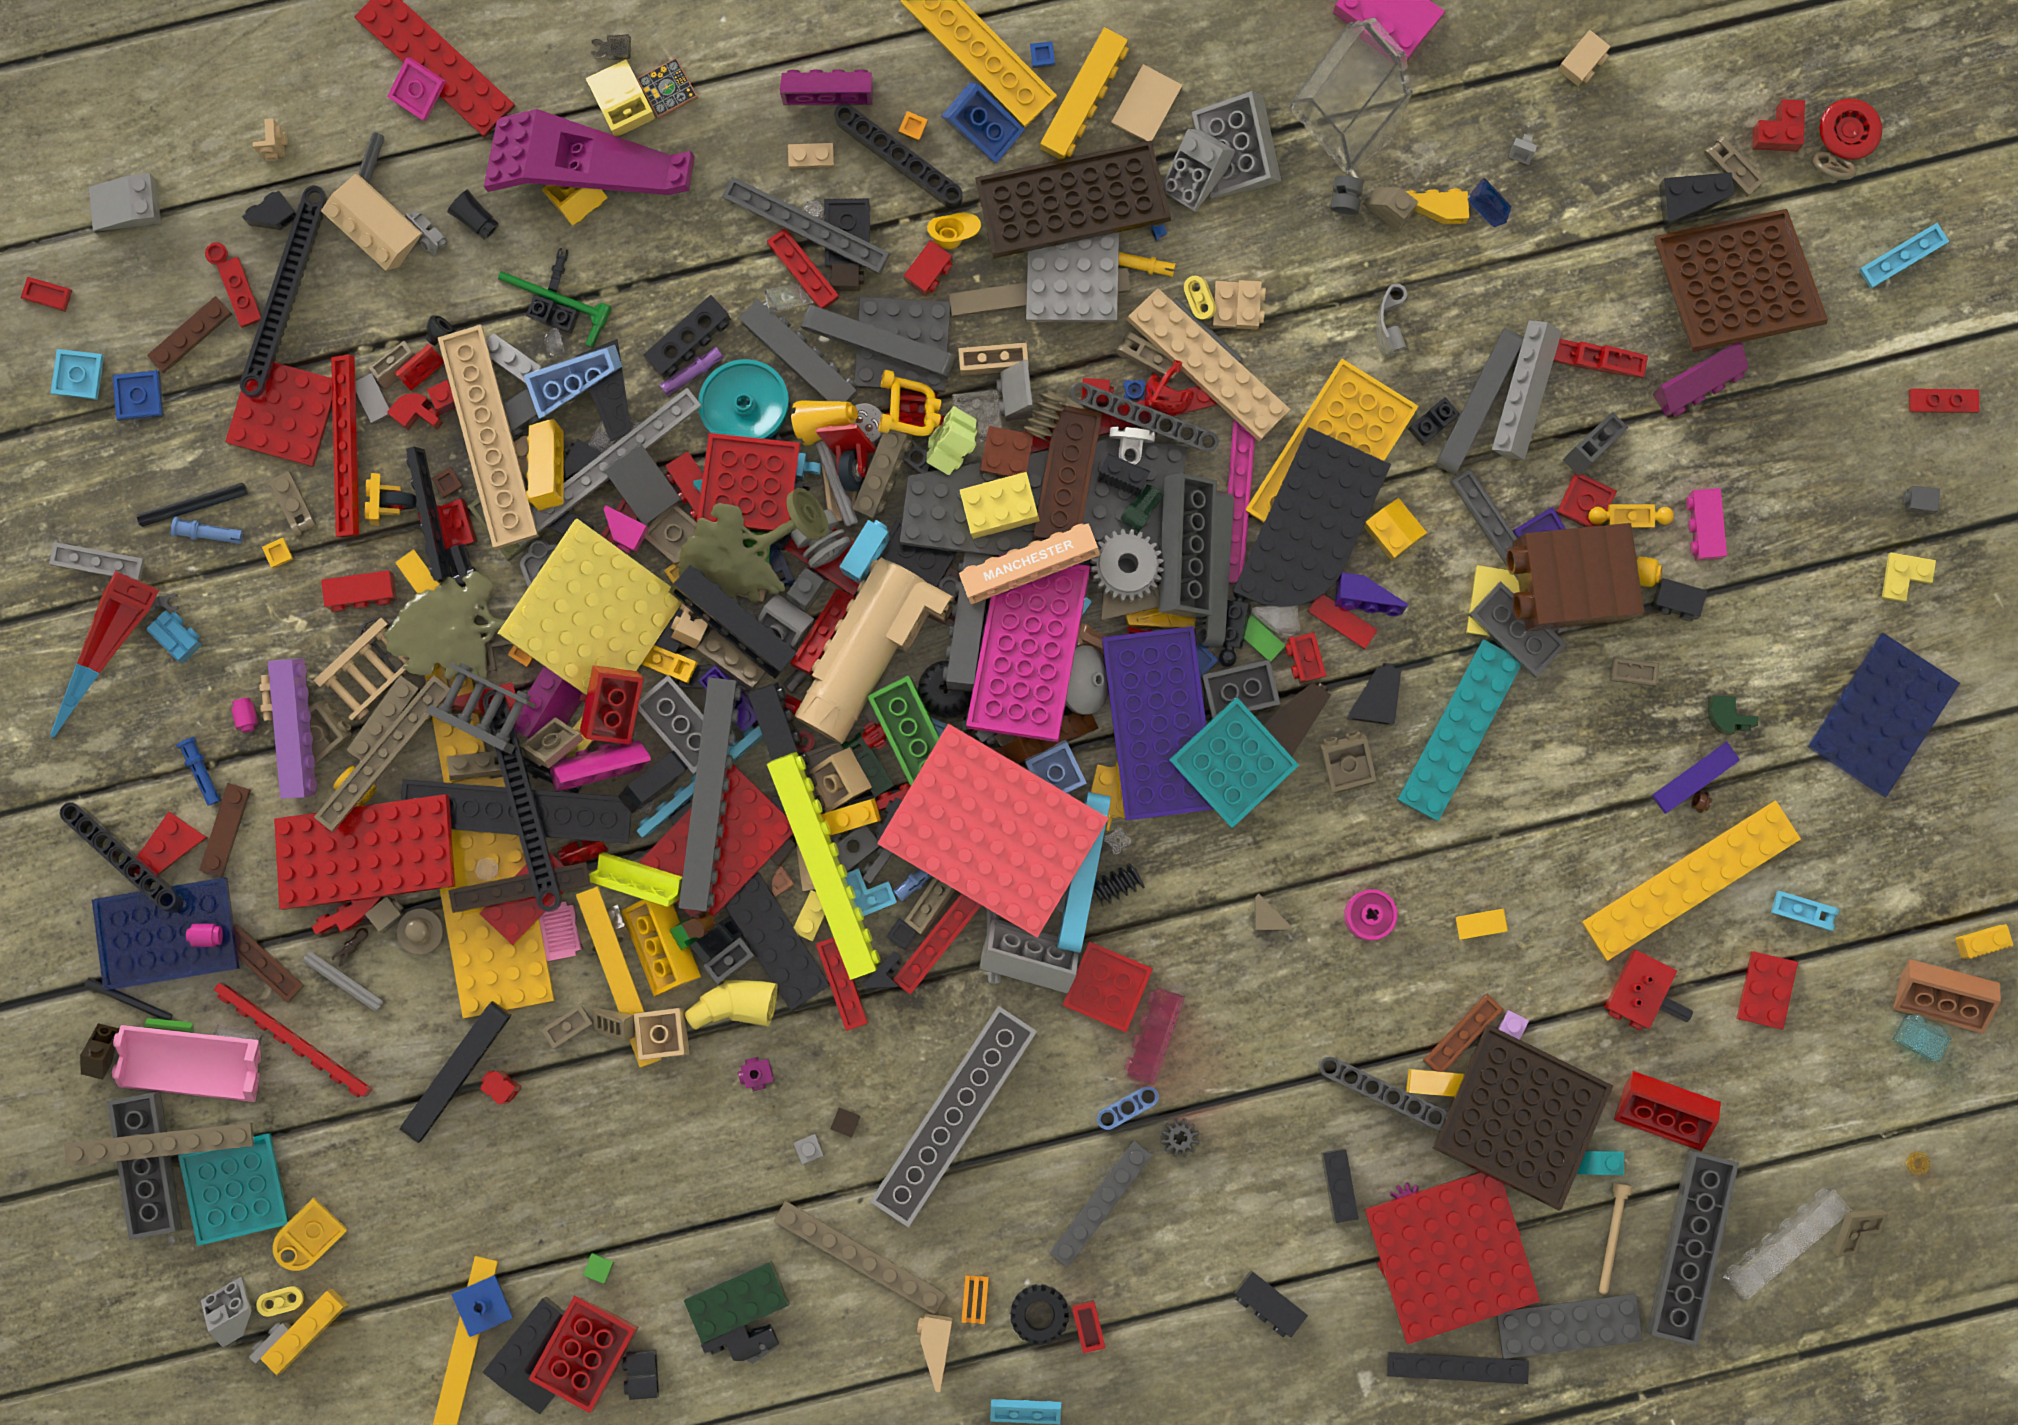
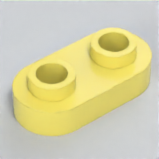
M1199 276L1189 277L1184 283V292L1194 316L1203 320L1212 318L1216 312V304L1206 280ZM1196 284L1200 285V290L1198 292L1195 291ZM1207 304L1208 311L1204 313L1203 306Z
M296 1286L268 1292L258 1298L256 1307L258 1312L266 1317L295 1310L303 1304L304 1293ZM291 1293L296 1295L295 1302H291L289 1299ZM268 1300L273 1301V1308L267 1307Z

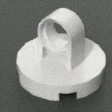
M1111 427L1109 437L1120 439L1119 458L1127 461L1124 457L1125 451L1132 449L1136 454L1134 461L1130 462L1133 464H1137L1141 459L1143 442L1152 443L1155 440V432H1150L1149 430L1126 427L1124 431L1118 430L1119 427Z

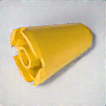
M801 400L793 404V408L796 407V411L791 416L796 437L803 439L804 443L801 444L809 446L822 440L816 433V428L854 424L858 418V411L851 402Z

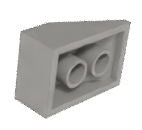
M150 173L129 175L89 187L94 232L161 224L157 180Z
M1022 360L1001 371V379H996L998 393L1002 392L1003 401H999L1000 415L1005 414V421L1032 418L1028 361Z

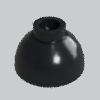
M432 315L426 325L427 335L425 338L431 345L436 346L439 343L438 337L454 333L455 329L446 319L438 315Z

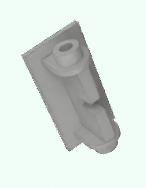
M414 211L410 215L407 213L405 217L423 233L418 239L421 247L435 257L437 248L442 249L447 244L446 238L435 227L429 231L427 230L431 223L421 212Z

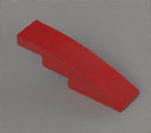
M1560 338L1553 362L1594 371L1644 378L1648 355L1608 345L1599 346L1583 341L1577 343Z

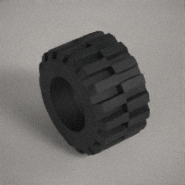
M1034 1284L1028 1288L1026 1287L1017 1294L1011 1306L1010 1314L1013 1329L1022 1340H1026L1030 1344H1050L1053 1340L1060 1338L1067 1328L1066 1326L1069 1321L1067 1302L1063 1295L1052 1286ZM1034 1301H1045L1053 1309V1320L1045 1328H1035L1026 1319V1310Z

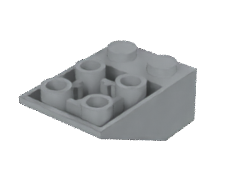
M1188 129L1163 182L1165 194L1190 209L1197 211L1227 171L1236 150L1201 130Z

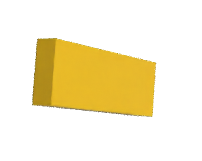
M1408 1069L1406 1092L1454 1097L1464 1074Z

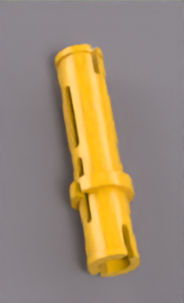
M1119 252V266L1147 271L1150 275L1157 273L1172 278L1174 276V271L1166 270L1165 268L1174 270L1176 263L1156 260V257H1151L1150 259Z

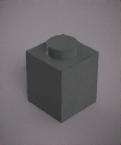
M1911 486L1904 492L1902 498L1905 512L1929 515L1938 512L1940 489Z

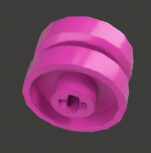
M1367 889L1355 894L1347 902L1344 910V922L1347 929L1355 937L1364 941H1374L1387 936L1394 929L1397 921V908L1393 899L1385 892L1377 889ZM1367 911L1373 912V919L1366 918Z

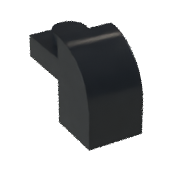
M728 916L706 935L695 941L691 948L706 964L744 933L737 926L733 918Z

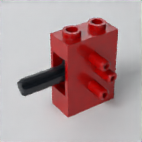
M1637 950L1631 951L1604 1006V1009L1609 1011V1016L1617 1020L1624 1018L1630 1021L1629 1026L1639 1031H1642V1028L1650 1029L1659 1009L1684 1022H1688L1693 1014L1691 1009L1665 997L1677 970Z

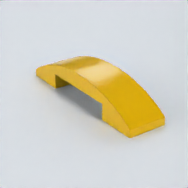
M653 645L641 663L642 666L666 676L669 675L685 683H689L698 664L694 660Z

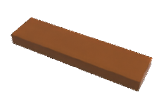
M1485 994L1431 1050L1423 1061L1433 1071L1445 1072L1484 1031L1486 1025H1490L1504 1009L1488 994Z

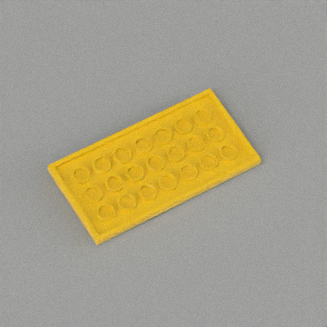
M1341 358L1245 511L1261 522H1265L1308 427L1385 461L1419 406Z

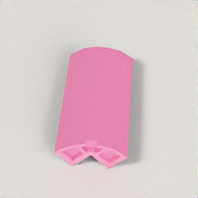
M124 1025L120 1026L119 1033H116L114 1036L113 1046L117 1049L119 1059L117 1065L113 1066L112 1078L115 1079L117 1086L120 1088L247 1102L256 1101L260 1077L258 1064L261 1062L259 1040Z

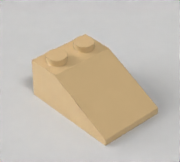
M925 1313L924 1318L919 1319L917 1334H921L920 1342L935 1392H940L953 1317Z

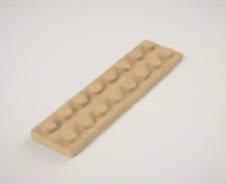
M1159 288L1128 316L1127 321L1169 360L1172 362L1174 360L1181 361L1183 363L1181 371L1259 442L1291 410Z

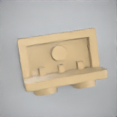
M274 118L264 119L265 141L252 142V145L266 161H276L279 157H285L284 145L288 144L287 133L283 131L281 125Z

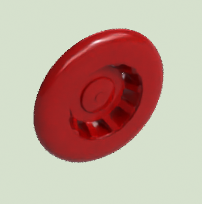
M1853 98L1842 99L1831 104L1823 113L1819 126L1820 136L1826 148L1834 155L1848 160L1861 159L1871 154L1879 145L1882 137V122L1876 110L1868 103Z

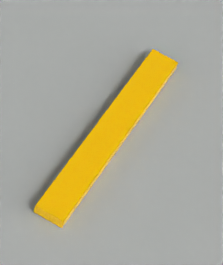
M596 886L577 893L578 903L618 1011L632 1015L645 1012L599 887ZM634 1021L635 1037L630 1039V1043L633 1048L639 1067H643L662 1060V1058L645 1060L638 1059V1049Z
M475 1256L468 1286L495 1275L499 1261ZM461 1316L433 1425H458L481 1334L478 1333L469 1337Z

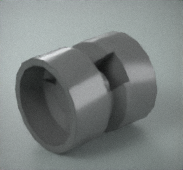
M1352 176L1335 177L1333 191L1336 194L1332 196L1330 210L1344 215L1359 214L1361 200L1358 196L1362 195L1364 181Z

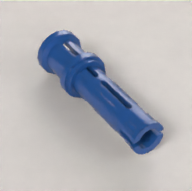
M191 737L179 742L176 746L178 749H181L186 760L184 762L185 766L191 769L207 806H211L220 802L221 799L203 763L205 757L203 754H200L195 743L197 740L195 737Z

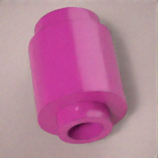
M250 698L232 701L233 707H231L236 730H241L242 733L254 731L255 726L259 725L254 703L251 702Z
M192 924L186 931V940L190 942L192 947H215L222 943V927L216 926V924Z

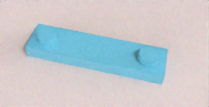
M1936 223L1859 269V272L1869 288L1872 289L1946 245L1949 240L1939 224Z

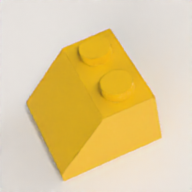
M546 185L541 189L572 226L582 221L588 213L599 207L608 198L602 189Z
M1399 498L1381 509L1367 520L1363 526L1391 561L1427 534Z

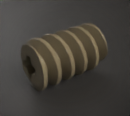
M1045 389L1047 393L1039 392V396L1043 401H1035L1039 410H1031L1036 417L1027 419L1032 426H1024V429L1037 437L1047 440L1044 436H1052L1053 434L1048 427H1056L1052 419H1060L1056 411L1064 410L1059 403H1066L1068 400Z

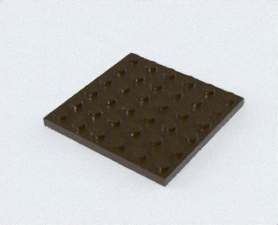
M1487 1024L1432 1149L1560 1211L1565 1203L1613 1085Z

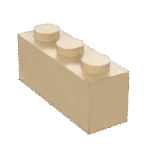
M1027 343L958 348L961 376L1000 373L1022 360L1028 361Z

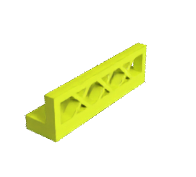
M605 852L599 854L597 870L589 874L591 883L668 907L680 900L683 877Z

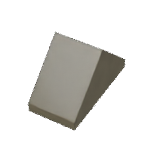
M1260 894L1254 897V931L1289 930L1292 927Z

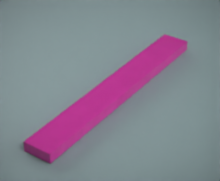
M1234 418L1227 493H1231L1234 498L1229 584L1237 583L1245 565L1249 513L1245 510L1250 503L1255 438Z

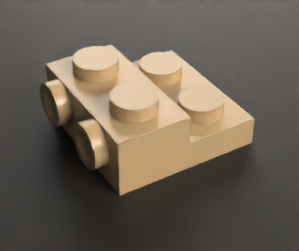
M1239 280V282L1216 281L1214 296L1216 312L1213 316V327L1258 330L1259 323H1264V310H1260V301H1265L1266 288L1261 287L1262 282Z

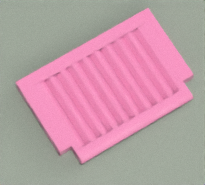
M567 901L561 902L560 907L556 911L545 912L539 918L547 961L577 956L576 951L582 950L575 924L577 919L574 905L567 906Z

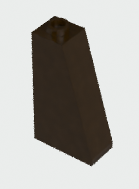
M1319 682L1316 685L1314 683L1309 684L1263 724L1291 757L1331 696L1328 693L1329 689Z

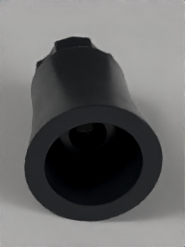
M469 189L462 192L447 210L448 214L461 221L483 240L489 238L499 226V223L476 200Z

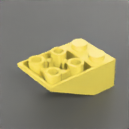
M626 59L586 78L614 136L619 137L655 119L649 103Z

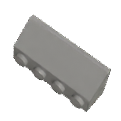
M992 918L982 949L979 969L1068 993L1076 977L1078 953L1057 949V936L1041 932L1037 938L1015 924Z

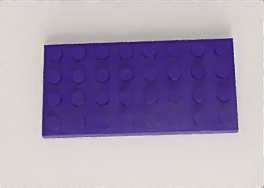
M1194 626L1102 637L1125 821L1214 810L1169 761L1175 753L1206 726Z

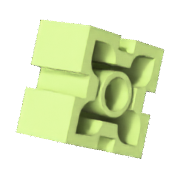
M953 406L945 416L943 423L929 437L928 448L930 449L927 452L926 462L947 475H950L954 469H959L964 460L962 456H965L967 453L970 454L976 446L977 419Z

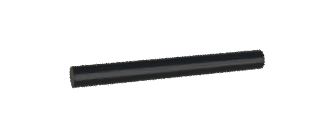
M91 978L86 980V987L162 1020H171L173 1014Z

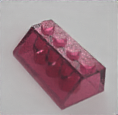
M1157 988L1156 992L1151 991L1147 1004L1151 1005L1148 1014L1143 1013L1139 1026L1143 1027L1141 1035H1136L1132 1044V1048L1135 1049L1133 1058L1128 1056L1124 1070L1128 1071L1127 1076L1155 1085L1185 996L1161 988Z

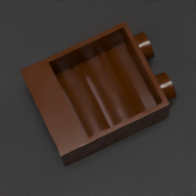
M1631 523L1525 533L1513 541V547L1507 549V568L1511 575H1518L1520 592H1516L1513 595V611L1517 620H1524L1526 631L1629 621L1645 613Z

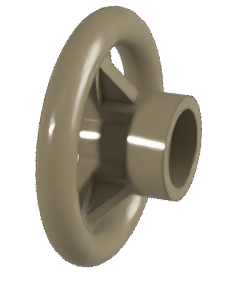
M1819 152L1813 157L1814 166L1821 172L1820 177L1826 182L1836 183L1838 179L1848 180L1856 175V168L1848 159L1840 158L1831 152ZM1820 159H1828L1829 162L1822 164Z

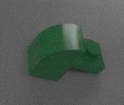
M1713 695L1708 698V718L1711 725L1718 732L1732 735L1735 733V727H1737V731H1751V728L1758 726V716L1735 715L1736 697Z

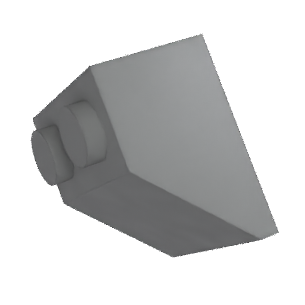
M776 594L764 606L758 617V621L765 627H770L778 638L791 644L794 650L802 641L814 618L779 594Z

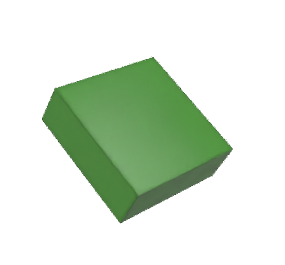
M592 1253L583 1276L605 1284L614 1261Z

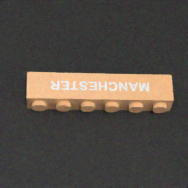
M1089 523L1085 525L1078 524L1067 532L1054 533L1046 540L1033 541L1028 547L1020 550L1012 549L1006 555L999 558H989L981 565L968 566L959 575L972 605L1100 556V552Z

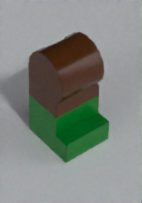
M704 911L680 922L670 929V932L682 950L715 927V920L710 913Z

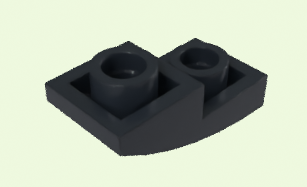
M534 295L526 316L572 334L579 312Z
M1444 397L1425 415L1413 423L1408 430L1423 446L1459 416L1460 413Z

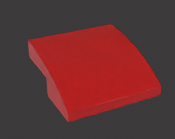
M460 498L442 506L437 505L446 550L455 545L465 544L467 546L477 542L465 499ZM418 512L417 514L421 522L420 513Z

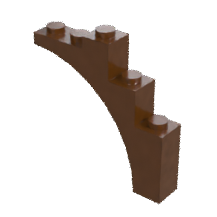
M1074 713L1069 716H1063L1059 742L1019 736L994 750L1020 765L1065 742H1070L1099 728L1092 714L1082 715Z

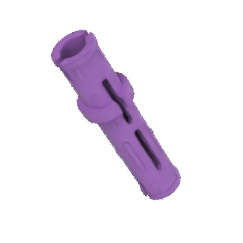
M715 346L700 358L696 357L694 362L661 383L660 386L666 395L670 396L703 372L704 374L707 373V369L723 360L724 357Z

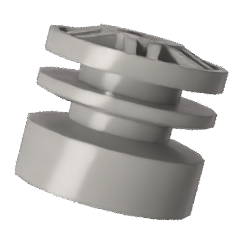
M830 509L824 510L828 519L829 529L827 535L821 539L810 540L798 529L790 534L798 548L810 546L803 556L806 559L811 558L808 561L811 568H816L833 561L852 543L849 537L842 538L845 535L843 529L833 532L839 522Z

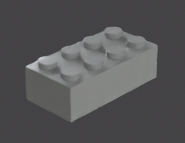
M667 675L639 700L638 711L669 747L676 752L688 769L696 775L704 715L675 681Z

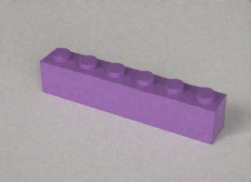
M304 658L268 661L280 798H303L316 795L315 758L312 752L313 736L310 730L311 713L308 707L309 691L306 685L307 668Z

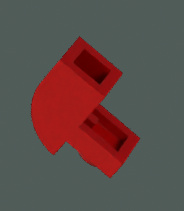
M417 393L401 396L386 412L407 430L412 427L419 417L437 430L443 424L438 418L440 414L432 407H428L431 403L428 398Z

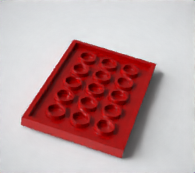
M732 764L731 769H727L726 778H730L729 791L724 792L723 801H727L726 814L721 815L720 823L724 824L723 837L718 839L717 846L721 847L720 860L715 862V870L718 871L717 883L712 885L715 902L708 912L713 918L794 834L787 816L734 764ZM692 807L638 863L683 877ZM683 909L690 917L698 913L704 912L699 910Z

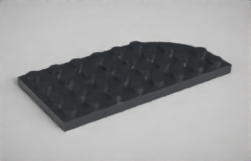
M1308 427L1233 593L1260 605L1289 608L1311 602L1328 591L1345 568L1391 464Z

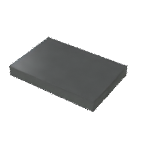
M641 443L603 469L644 525L681 499Z

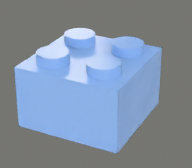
M1067 742L1025 762L1029 771L1068 794L1087 785Z

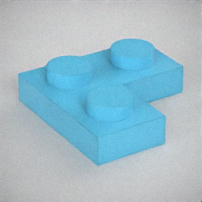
M859 868L847 873L845 878L848 886L851 885L855 891V904L861 908L864 916L897 903L889 881L867 890Z

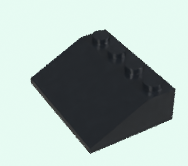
M547 1296L541 1299L483 1371L499 1387L538 1414L543 1412L556 1394L530 1381L529 1377L565 1313L563 1309Z

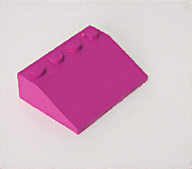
M1338 0L1333 13L1406 65L1445 11L1430 0Z
M632 738L630 745L620 743L618 746L611 747V744L597 747L598 751L589 753L588 749L576 752L575 756L570 758L564 755L549 770L556 792L645 770L651 761L650 755L640 740L633 741Z

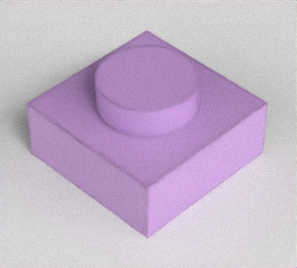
M1507 1010L1498 1029L1520 1040L1529 1020Z

